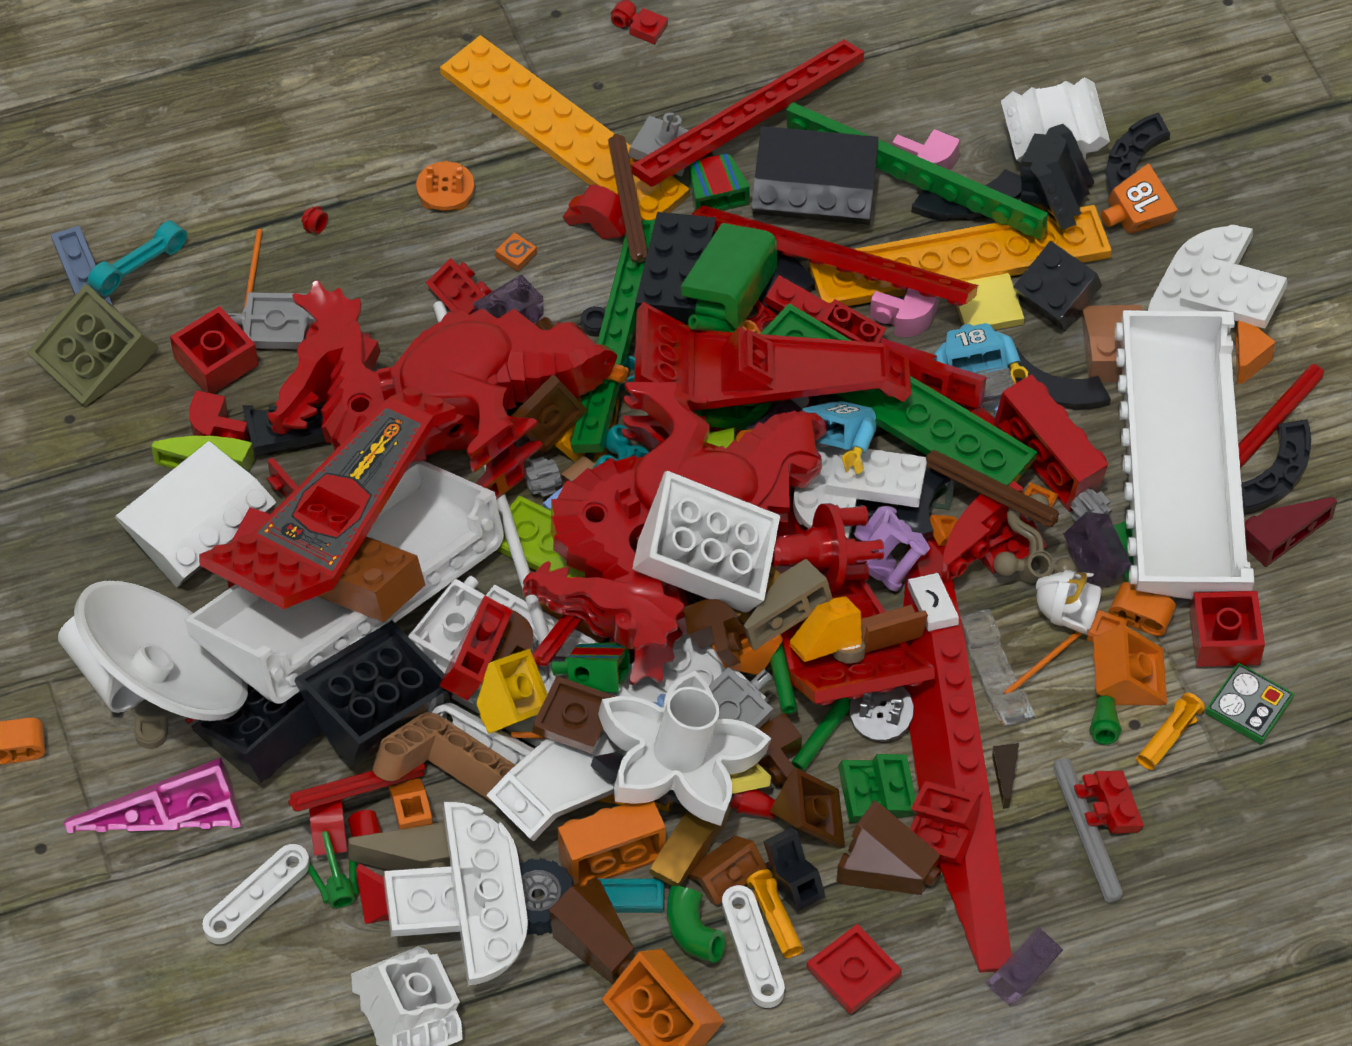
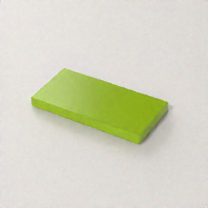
M519 495L510 505V510L528 567L537 571L543 563L549 561L551 563L549 572L568 567L569 574L567 577L578 576L586 578L584 572L567 566V561L553 550V538L550 534L551 511ZM504 533L503 541L496 551L512 558Z

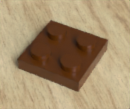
M552 375L511 417L534 418L538 421V425L525 435L531 441H541L543 447L540 450L545 454L588 409L556 376Z
M556 676L533 723L532 733L593 754L604 732L598 715L602 699L616 696Z

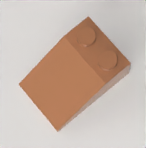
M1141 305L1085 306L1081 311L1088 378L1099 376L1101 382H1118V376L1122 375V367H1117L1116 353L1117 348L1121 349L1120 341H1115V323L1121 322L1123 310L1143 311Z

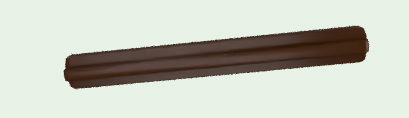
M614 134L613 137L608 139V145L630 257L633 262L641 264L646 260L648 250L626 139L622 135Z
M932 450L927 454V467L1047 527H1053L1058 522L1059 512L937 450Z

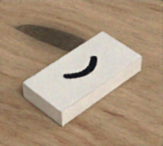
M938 573L908 579V589L918 611L926 610L928 614L925 625L928 631L959 624V616Z

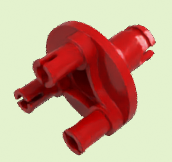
M823 503L817 507L814 513L812 527L804 533L776 537L771 565L779 567V565L795 566L804 559H807L827 578L830 591L834 593L842 588L844 581L868 580L869 566L866 560H882L884 552H879L878 549H884V544L881 539L855 542L854 539H849L845 536L844 527L866 526L868 523L866 506L839 508L838 505L832 503Z

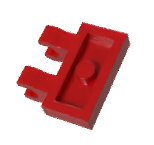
M1095 771L1094 774L1082 776L1084 784H1075L1074 788L1078 798H1098L1099 802L1093 804L1095 812H1086L1084 814L1089 826L1108 825L1111 833H1138L1144 827L1123 771Z

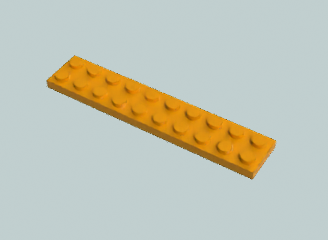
M481 35L440 66V74L588 185L603 186L618 194L608 145V139L613 137L614 133ZM626 142V144H627V149H628V153H629V149H630V146H631V145H629V144ZM629 157L630 165L638 161ZM633 175L642 221L655 220L657 212L671 213L690 197V189L672 175L653 187H650Z
M1095 205L1080 207L1082 214L1073 217L1076 225L1063 230L1048 217L1047 233L1042 240L1031 235H1025L1015 228L997 222L855 248L859 251L962 281L1009 273L1010 276L1024 274L1050 241L1082 263L1111 258L1112 252ZM808 261L811 276L815 281L817 295L829 304L836 299L846 306L871 302L875 291L893 297L905 296L908 289L895 288L890 282L867 280L863 277L864 275L856 272L844 273L838 271L835 266L828 264L817 265Z

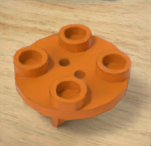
M443 161L427 165L418 175L416 189L422 206L426 209L442 211L463 210L468 206V201L472 198L475 184L473 175L466 167L459 163Z

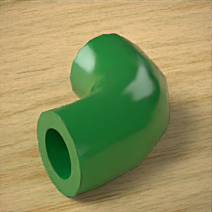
M671 886L666 913L671 936L685 953L703 961L718 962L725 949V936L721 930L707 927L701 921L699 912L703 894L690 888Z

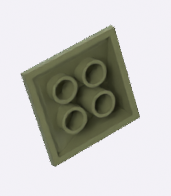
M85 284L27 353L82 405L87 406L138 371L159 346L93 288Z

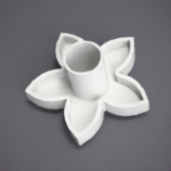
M696 670L680 677L670 686L662 707L639 697L617 696L602 699L598 712L606 734L618 747L627 751L621 761L614 785L615 802L647 803L659 799L669 790H674L680 803L689 812L702 820L719 826L723 822L732 797V782L729 774L744 772L756 765L767 753L771 741L768 735L743 721L718 719V703L713 697L708 684Z

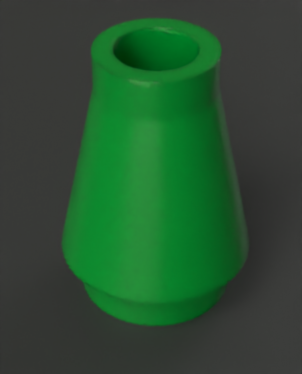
M1101 696L1096 700V708L1089 732L1093 740L1099 744L1109 745L1116 742L1122 732L1115 707V699L1111 696Z

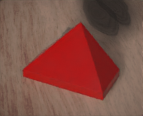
M359 864L356 872L365 923L370 924L389 920L383 877L364 865Z

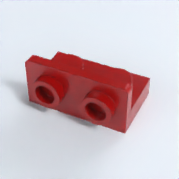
M450 258L426 282L427 286L455 314L463 310L468 315H471L482 309L486 304L491 308L497 305L490 297L493 291L483 281L477 284L472 278L476 273L464 261L459 265Z

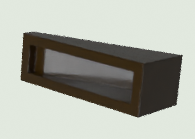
M1019 743L993 746L992 760L1003 809H1007L1010 806Z

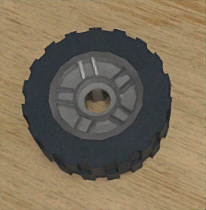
M544 858L539 860L528 859L524 863H519L528 919L526 934L531 935L532 933L537 934V936L544 933L551 934L552 927L549 909L573 886V879L571 875L567 874V870L564 867H560L553 860L551 862ZM544 895V898L541 900H535L532 898V896L536 898Z

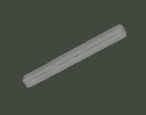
M1068 758L1057 760L1054 762V772L1104 899L1108 903L1119 901L1123 895L1122 888L1097 826H1089L1084 814L1091 812L1086 798H1078L1074 786L1080 783L1071 760Z

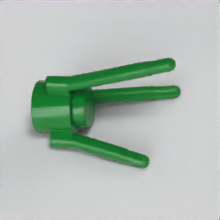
M324 831L322 836L332 876L327 879V885L325 886L311 862L308 872L321 893L323 903H330V907L336 909L344 908L353 904L356 900L355 896L359 895L356 862L349 860V879H347L345 874L339 873L329 833Z

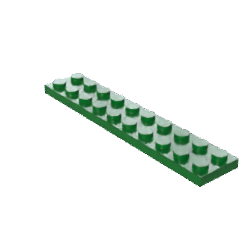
M790 303L760 333L764 335L851 341ZM910 376L911 395L904 402L894 396H887L879 388L827 394L836 401H844L872 408L876 415V425L925 455L929 454L932 450H937L1007 486L1014 481L1017 482L1037 459V451Z

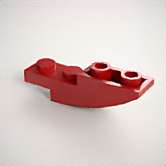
M780 275L763 303L779 312L790 303L851 341L879 343L887 329L836 299L831 304L827 303Z
M884 338L880 339L879 343H885L909 357L910 376L952 401L977 409L983 405L987 377L936 361L937 355Z
M1015 481L1009 485V487L1023 493V487ZM980 494L967 507L954 525L945 547L941 578L944 584L949 583L955 577L962 576L970 564L976 559H982L990 549V535L995 534L1001 524L1007 520L1009 507L983 494Z

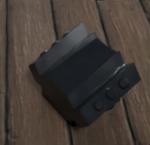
M1060 124L1049 128L1046 135L1034 133L1021 160V201L1047 212L1048 217L1063 230L1076 225L1073 217L1082 214L1080 206L1085 196L1090 195L1087 186L1095 184L1077 141L1068 127Z

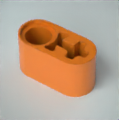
M1124 582L1120 585L1109 609V614L1127 619V626L1153 636H1162L1165 634L1175 612L1176 604L1166 595L1136 591L1135 584Z
M22 718L0 721V765L37 760L44 756V729L41 720L37 718Z

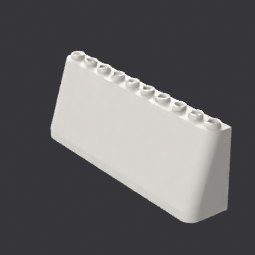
M1123 310L1121 322L1115 323V341H1120L1121 349L1117 348L1116 365L1117 367H1122V375L1118 376V393L1124 394V401H1120L1119 407L1120 420H1125V428L1121 430V446L1127 447V455H1123L1122 466L1123 474H1128L1129 482H1125L1124 499L1125 501H1130V510H1126V528L1132 529V537H1128L1127 552L1128 556H1133L1134 565L1129 567V583L1135 584L1136 591L1192 600L1194 592L1252 591L1254 571L1253 568H1250V562H1247L1231 356L1233 341H1231V335H1229L1231 328H1234L1235 325L1234 312Z
M423 460L412 462L368 532L367 537L417 555L425 586L384 623L317 596L314 597V600H306L286 609H281L235 584L184 619L188 634L265 698L274 703H283L299 692L294 682L297 676L392 620L397 622L450 584L455 578L457 579L496 551L503 541L504 531L495 492Z

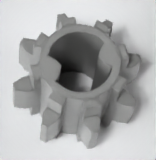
M544 457L529 461L530 466L524 468V477L530 493L533 495L539 494L542 497L556 493L555 488L562 485V480L553 459H544Z
M1088 488L1072 501V506L1070 507L1075 512L1072 517L1080 527L1086 525L1089 529H1096L1110 517L1112 511L1107 506L1110 501L1102 491L1096 493L1093 489Z

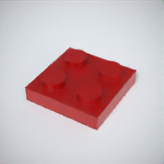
M858 924L807 961L806 966L810 973L850 1015L897 980L902 973V969Z

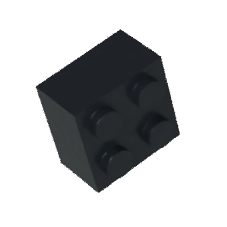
M1050 241L1015 283L1013 288L1022 302L1063 331H1066L1102 287V283L1095 271Z

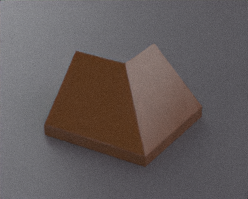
M798 768L791 770L769 812L794 827L839 849L845 847L839 789Z

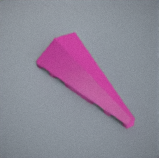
M222 758L67 818L64 822L68 833L89 830L106 832L107 830L127 829V831L178 830L179 828L186 827L211 829V827L219 826L238 828L242 824L234 789Z

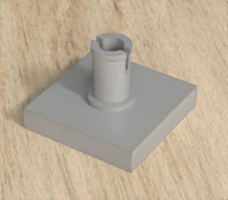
M666 113L663 116V120L649 115L630 146L629 157L640 160L689 130L679 127L682 121L679 115H676L674 123L672 122L674 113ZM688 166L675 174L682 177Z

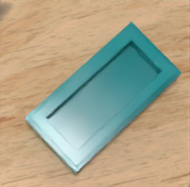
M598 879L601 881L616 913H664V881L660 879Z

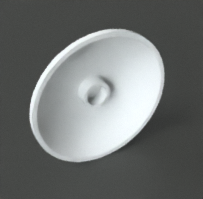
M102 581L88 586L77 599L74 616L63 625L58 634L60 645L108 708L115 713L130 710L146 699L165 710L184 717L216 721L236 714L246 701L248 695V683L188 634L184 619L192 615L193 612L176 601L143 586L122 581Z

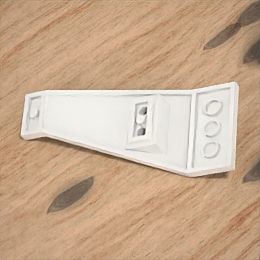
M687 634L674 643L673 652L675 659L673 662L665 663L663 666L662 683H657L652 678L644 677L633 686L630 684L629 675L619 692L605 693L616 697L634 696L650 702H658V696L666 694L670 686L680 677L696 670L709 686L726 668L722 665L711 645L700 649ZM634 662L630 665L631 672L633 669ZM733 670L739 677L746 679L739 671ZM760 692L761 697L768 702L769 699ZM605 731L593 754L547 738L514 766L487 796L531 840L535 841L557 817L614 794L615 784L600 775L590 765L594 756L617 751L625 756L627 751L618 747Z

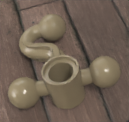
M1036 493L1029 496L1050 507L1049 500L1045 495ZM1008 508V523L1015 532L1028 539L1029 554L1022 559H1017L1013 553L1007 551L997 554L993 565L998 574L1010 576L1017 571L1022 581L1032 584L1042 577L1064 572V570L1078 571L1076 563L1069 558H1061L1054 563L1052 556L1043 549V540L1039 532L1032 526L1024 523L1020 519L1019 512ZM1032 561L1038 563L1040 573H1036L1032 569Z

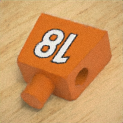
M1147 164L1112 190L1108 198V203L1111 207L1101 211V218L1107 227L1121 222L1125 231L1132 234L1171 222L1178 209L1151 165Z

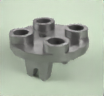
M903 686L894 687L890 692L874 691L864 693L863 697L851 699L850 718L854 729L863 737L880 742L896 741L908 730L913 720L914 705L908 691ZM882 702L886 703L885 706H881L880 704ZM882 714L883 717L878 718L877 715Z

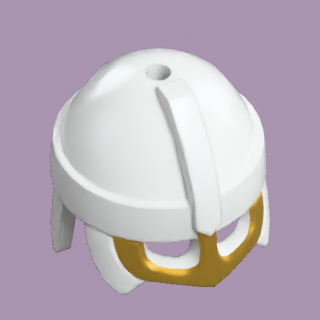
M1064 570V572H1058L1038 579L1036 583V599L1040 611L1051 620V623L1088 635L1097 613L1102 589L1099 586L1087 583V577H1092L1093 573Z

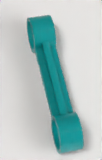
M172 220L164 222L157 229L153 239L113 264L107 261L97 264L88 276V285L100 295L109 296L119 287L122 278L163 252L168 255L177 253L187 240V231Z

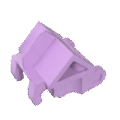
M884 506L876 510L866 526H856L854 535L857 541L877 539L883 541L884 549L878 550L879 552H884V558L882 560H866L869 566V575L877 580H881L890 590L898 591L902 586L901 581L919 557L926 555L930 547L921 533L912 532L908 524L897 518L895 515L897 510L895 508ZM899 543L910 544V550L897 565L890 552Z

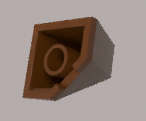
M873 801L851 836L853 840L848 849L850 855L844 853L839 861L836 881L843 885L922 895L927 886L933 887L941 875L942 870L939 868L940 854L880 803Z
M594 877L587 881L586 887H582L579 884L571 886L549 909L552 933L556 941L611 984H614L634 959L635 952L601 881Z

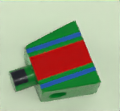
M712 151L689 165V181L694 211L704 205L722 211L749 205V183L731 155L725 153L714 156Z
M618 643L578 644L568 657H553L552 673L554 676H568V679L602 692H619L631 673L630 649Z

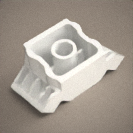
M1085 77L1075 85L1064 81L1057 86L1042 89L1031 87L1023 95L1012 91L1001 100L1014 154L1019 162H1021L1034 133L1046 135L1049 128L1064 124L1072 131L1085 161L1087 153L1098 151L1110 142L1095 83Z
M418 946L351 973L352 992L360 995L361 1011L367 1016L374 1031L376 1045L448 1046L463 1040L461 1019L456 1011L460 1001L437 954L430 955L428 950Z

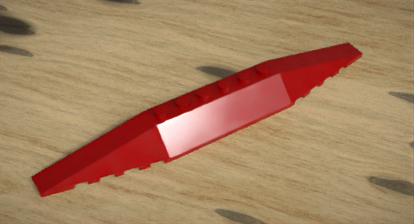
M934 536L925 539L930 547L926 555L919 557L905 577L903 607L912 605L915 613L919 611L908 589V579L938 573L940 578H942V564L946 546H938ZM952 579L949 583L944 584L959 616V624L928 631L925 626L922 637L906 641V644L934 666L935 679L923 681V684L919 686L903 685L910 694L914 705L913 720L909 726L918 794L924 782L928 781L975 794L981 798L975 830L961 865L940 859L939 865L944 876L946 888L950 891L955 904V911L959 922L962 923L965 930V937L979 973L1013 970L993 810L965 637Z

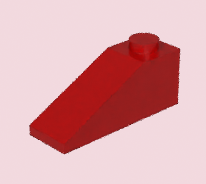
M487 596L482 598L449 662L439 686L467 701L470 699L485 677L488 663L491 662L513 610Z

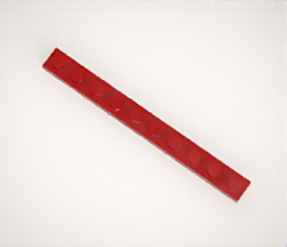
M843 39L631 164L632 174L650 187L655 186L786 108L792 102H796L863 62L864 51Z
M704 205L692 213V215L716 217L717 230L722 223L768 231L776 238L777 250H781L783 255L808 258L809 262L817 265H832L838 271L844 273L856 272L864 275L863 277L867 280L890 282L893 287L898 289H914L925 297L937 296L947 299V302L952 305H966L977 295L978 285L712 207Z

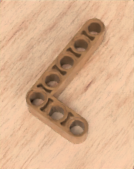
M427 712L417 716L381 741L373 765V772L383 780L395 781L429 760L493 802L487 794L516 765L442 716Z

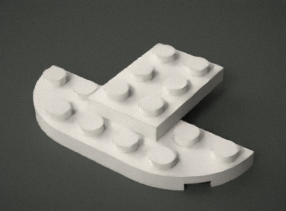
M1238 225L1213 228L1192 237L1177 251L1150 301L1148 311L1234 312L1235 321L1239 320L1265 329L1287 287V278L1238 265L1253 237L1252 228L1240 227Z
M815 442L816 450L822 458V470L806 488L795 487L793 499L795 517L800 525L803 523L808 529L812 527L817 507L823 503H832L838 505L839 508L856 507L857 500L862 499L919 508L927 468L926 457L872 450L868 446L866 453L861 454L864 470L860 474H856L854 465L846 472L842 461V456L846 452L853 450L852 448L846 450ZM852 526L844 527L847 538L850 536Z
M444 802L442 809L451 866L384 871L383 879L391 937L460 932L468 986L476 985L501 975L516 961L522 951L527 933L528 919L519 858L514 840L501 822L496 823L493 819L483 814L484 810L459 802Z

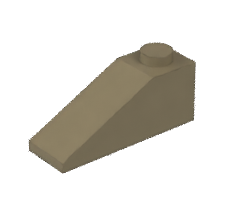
M804 559L778 576L766 593L764 602L756 607L744 624L750 647L753 650L758 649L771 639L807 618L817 605L833 599L827 578L807 559Z
M445 823L348 838V859L391 871L450 867Z

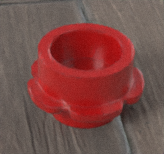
M320 206L308 208L302 215L301 222L303 228L307 233L320 234L328 223V214Z

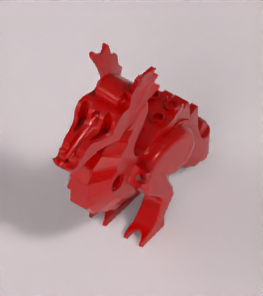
M315 280L308 294L294 293L292 295L294 303L307 311L316 321L310 325L306 339L298 345V367L281 386L279 391L280 398L276 401L277 409L274 412H268V418L273 424L272 431L278 434H286L291 428L305 429L308 425L303 419L316 415L318 411L315 406L327 400L321 409L323 416L322 430L326 443H331L335 451L390 396L401 393L406 388H419L422 392L432 397L441 398L443 402L456 407V419L433 427L412 462L427 460V455L439 450L467 449L468 456L472 457L470 466L474 473L486 464V471L476 484L495 492L497 500L524 478L525 470L523 464L526 459L543 447V443L538 440L515 447V441L538 425V421L534 418L508 416V409L515 408L516 402L525 403L552 375L556 376L576 398H579V395L587 394L586 392L595 390V387L602 384L603 380L611 375L617 360V354L607 346L595 344L583 332L582 328L573 322H557L552 329L541 330L516 309L509 311L500 318H496L482 308L471 315H468L463 310L456 314L448 312L440 322L424 330L409 345L393 367L373 371L381 351L378 341L371 339L369 333L361 332L358 323L362 306L360 298L354 300L347 299L340 288L329 292L318 280Z
M626 382L625 389L632 396H624L625 405L631 409L643 410L650 416H623V423L629 429H622V434L628 440L644 443L651 451L639 458L636 455L617 461L610 458L591 470L587 468L572 482L568 480L565 482L558 498L551 499L550 534L553 538V550L567 561V566L584 572L586 578L567 577L569 574L568 567L549 572L551 563L547 561L536 572H530L524 578V597L535 595L539 602L546 603L552 611L583 619L591 632L596 636L614 637L616 643L621 646L627 647V649H635L634 665L630 675L631 685L635 686L644 677H649L657 683H662L663 666L665 663L674 661L673 645L681 639V633L677 630L676 617L684 610V604L677 599L665 595L668 583L635 571L632 568L639 537L664 473L670 471L780 515L778 528H787V513H789L790 509L789 486L806 488L822 470V458L816 450L815 441L826 434L827 430L826 422L818 414L805 413V411L796 412V410L787 413L783 412L779 415L775 414L764 424L759 422L751 432L746 431L739 442L733 440L726 449L723 446L712 449L711 447H704L709 439L710 426L706 422V416H698L691 411L708 403V396H690L682 392V385L677 382Z

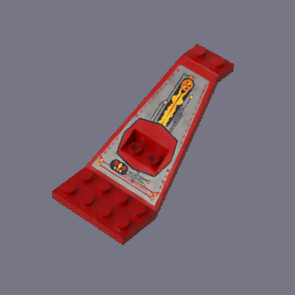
M415 387L406 388L403 392L390 396L250 535L240 536L235 541L216 545L211 550L199 554L200 566L281 609H286L333 590L432 428L455 420L456 407L443 402L441 398L432 397Z

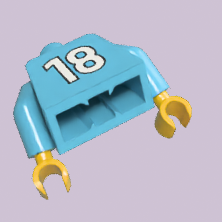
M987 323L975 326L965 324L960 329L947 332L946 342L942 343L934 353V355H937L936 361L979 375L1008 370V367H1010V386L1016 384L1015 378L1024 379L1028 376L1026 368L1019 366L1021 360L1013 339L998 331L995 332L992 326Z
M844 401L803 408L805 413H816L826 422V434L815 442L846 450L852 448L853 450L846 452L842 456L843 465L846 472L854 465L855 473L860 474L864 470L861 454L866 453L876 431V415L873 409Z

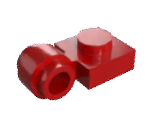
M629 0L618 2L611 11V21L615 26L619 28L629 26L630 35L654 45L668 26V18L645 8H642L639 14H636V6Z

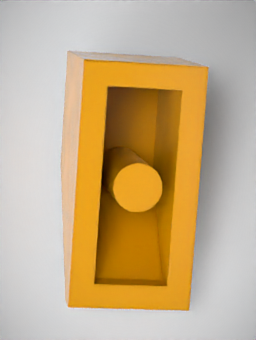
M846 596L833 598L829 602L817 605L790 640V647L806 662L837 652V650L862 644L861 611Z

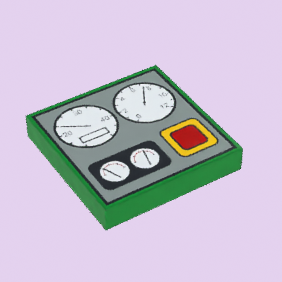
M1238 663L1208 705L1205 714L1262 745L1293 700L1294 693Z

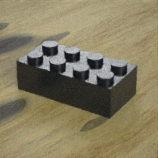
M657 212L636 297V315L637 309L645 302L688 325L690 316L696 314L695 308L699 299L681 296V285L716 233V217Z

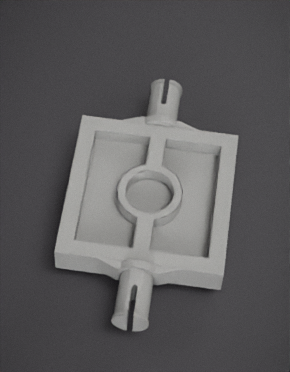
M247 293V303L243 312L227 313L237 325H242L243 331L255 343L256 348L298 349V345L305 340L309 326L316 321L307 311L294 303L292 298L294 293Z
M728 667L709 685L713 697L719 706L718 719L743 721L759 729L775 714L774 709L761 697L759 692L773 679L772 676L765 669H762L749 682L739 677Z

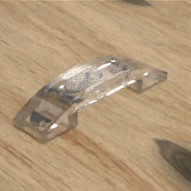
M990 609L961 616L965 643L975 672L988 702L1004 727L1035 719V714L1024 689L1020 690L1018 687L1014 692L1003 694L1008 687L1016 682V679L1001 646V634Z

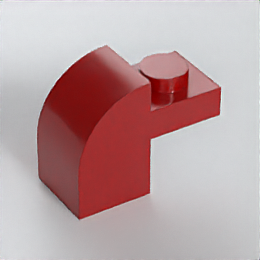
M589 185L583 195H578L570 201L569 208L563 215V219L568 225L590 223L602 239L623 237L626 232L619 196L603 186Z
M196 390L189 408L193 436H219L250 441L248 423L227 418L228 410L225 396Z
M342 799L310 808L309 815L314 856L327 854L322 836L324 831L329 833L334 853L347 852Z

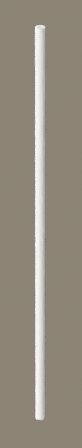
M442 301L433 304L438 322L447 314L446 306ZM503 494L497 499V505L503 530L523 590V580L530 573L506 495ZM528 595L525 599L539 643L541 644L549 634L548 626L538 598L535 595ZM551 661L547 666V669L553 684L556 676H554L552 673Z

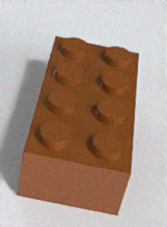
M366 536L335 588L317 597L384 623L425 586V581L417 555Z

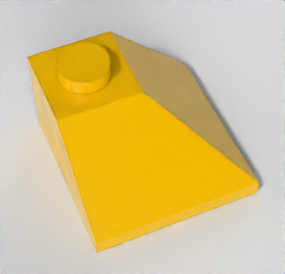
M527 649L488 663L476 703L480 712V718L488 734L538 715L548 693L531 650Z

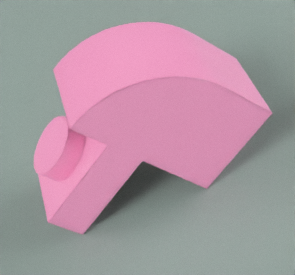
M934 129L924 145L898 134L893 140L892 145L951 171L959 158L960 139Z
M908 288L903 300L875 291L871 299L870 318L883 324L894 325V336L913 337L923 333L931 325L938 310L939 297H925L920 295L919 291Z

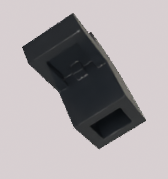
M790 827L763 841L769 860L765 863L766 868L771 871L772 878L776 879L777 890L788 904L799 911L826 897L819 871L805 859L799 834L794 828Z

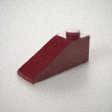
M1334 497L1267 509L1257 517L1255 515L1251 516L1244 523L1246 550L1261 564L1268 567L1332 519L1337 500Z

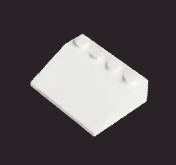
M208 441L118 513L115 518L174 586L178 588L202 568L199 563V554L211 550L216 545L227 544L232 541L249 507L269 513L277 502L255 477Z
M666 471L639 537L632 569L705 598L721 600L731 608L747 613L764 602L780 515Z

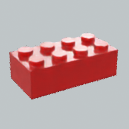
M1031 374L1002 391L994 424L1003 432L1037 451V459L1031 465V468L1052 492L1058 494V500L1068 512L1073 511L1070 507L1072 506V501L1086 489H1093L1098 493L1108 467L1106 457L1088 441L1084 430L1076 427L1070 420L1065 408L1053 400L1047 387L1042 382H1038Z

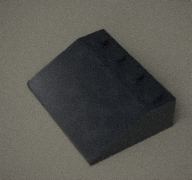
M761 126L753 188L752 214L870 225L879 137Z
M393 620L297 676L294 681L332 747L352 767L376 753L381 741L397 729L423 713L432 712L439 705L450 703L453 694L439 686L444 676L442 670Z
M249 684L246 701L236 714L223 720H198L191 726L198 736L242 774L259 783L270 778L279 767L296 756L299 750L312 739L318 737L323 731L300 691L287 701L278 704L265 698Z

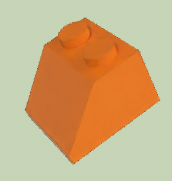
M1124 624L1093 638L1095 688L1097 694L1111 696L1115 699L1116 705L1162 706L1167 704L1164 649Z

